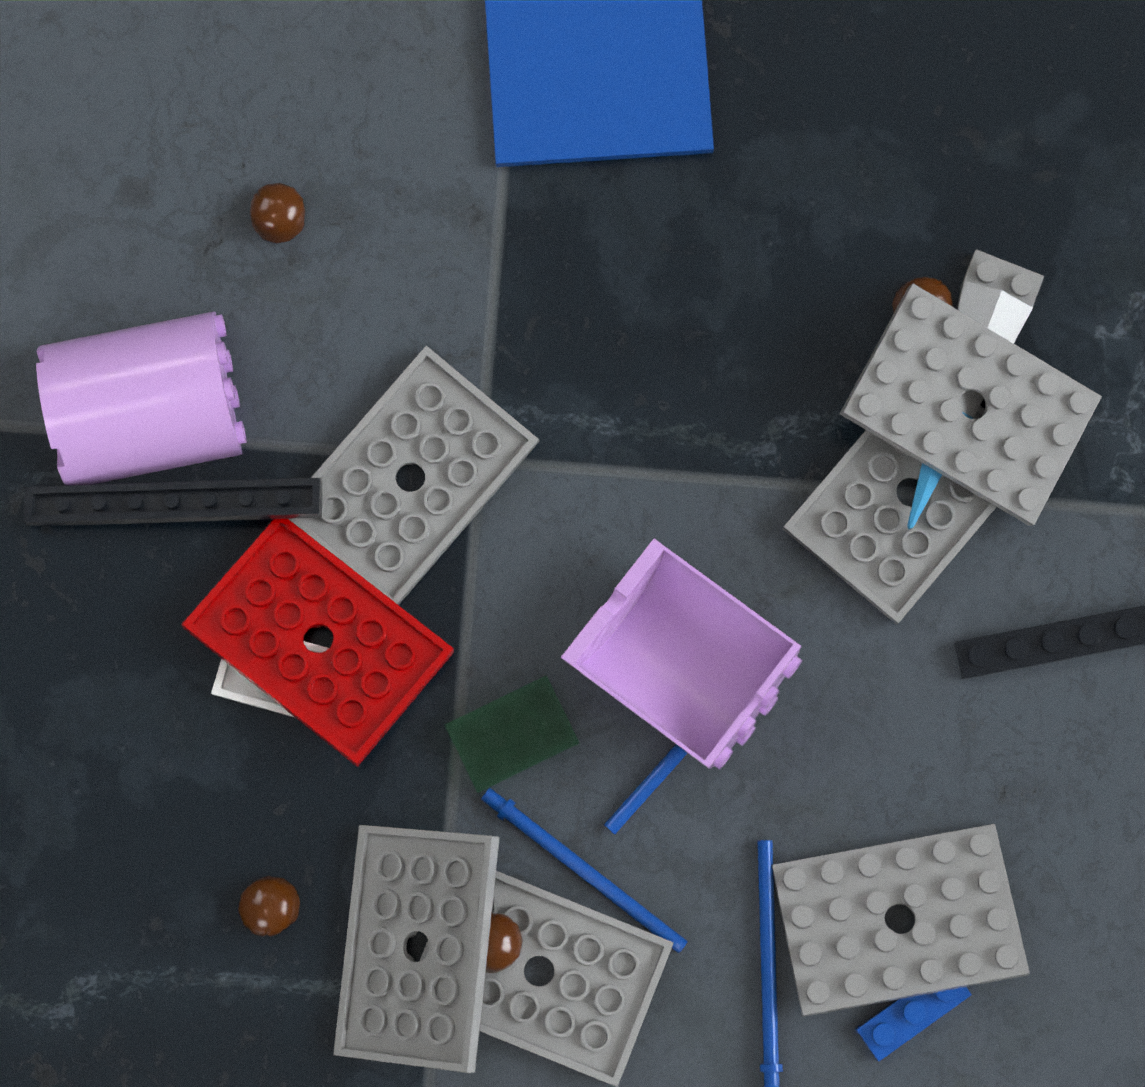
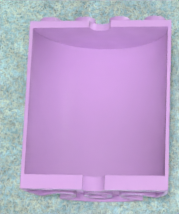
M213 311L38 346L37 355L40 363H36L41 408L51 449L57 448V469L65 486L92 485L243 455L241 444L247 443L243 422H236L234 408L240 407L237 388L235 385L233 386L231 377L227 378V373L233 372V365L229 350H226L225 343L221 342V337L227 336L222 314L216 315Z
M656 539L651 541L615 587L608 601L597 610L561 656L565 662L708 769L715 766L719 770L732 755L733 750L731 748L736 742L743 746L755 730V718L758 714L761 713L766 716L778 700L777 694L779 693L777 688L784 677L789 679L802 662L797 657L801 645Z

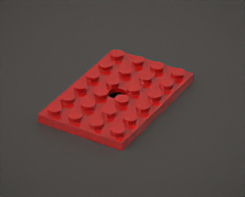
M274 519L182 623L183 628L357 767L454 653L453 647L289 519ZM312 627H326L333 634L331 647L322 653L308 650L304 645L305 633Z

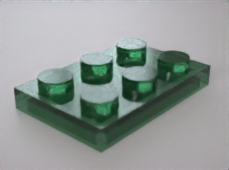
M547 675L445 724L477 793L579 744Z

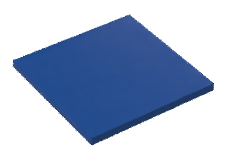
M485 0L496 167L713 153L714 145L702 0Z

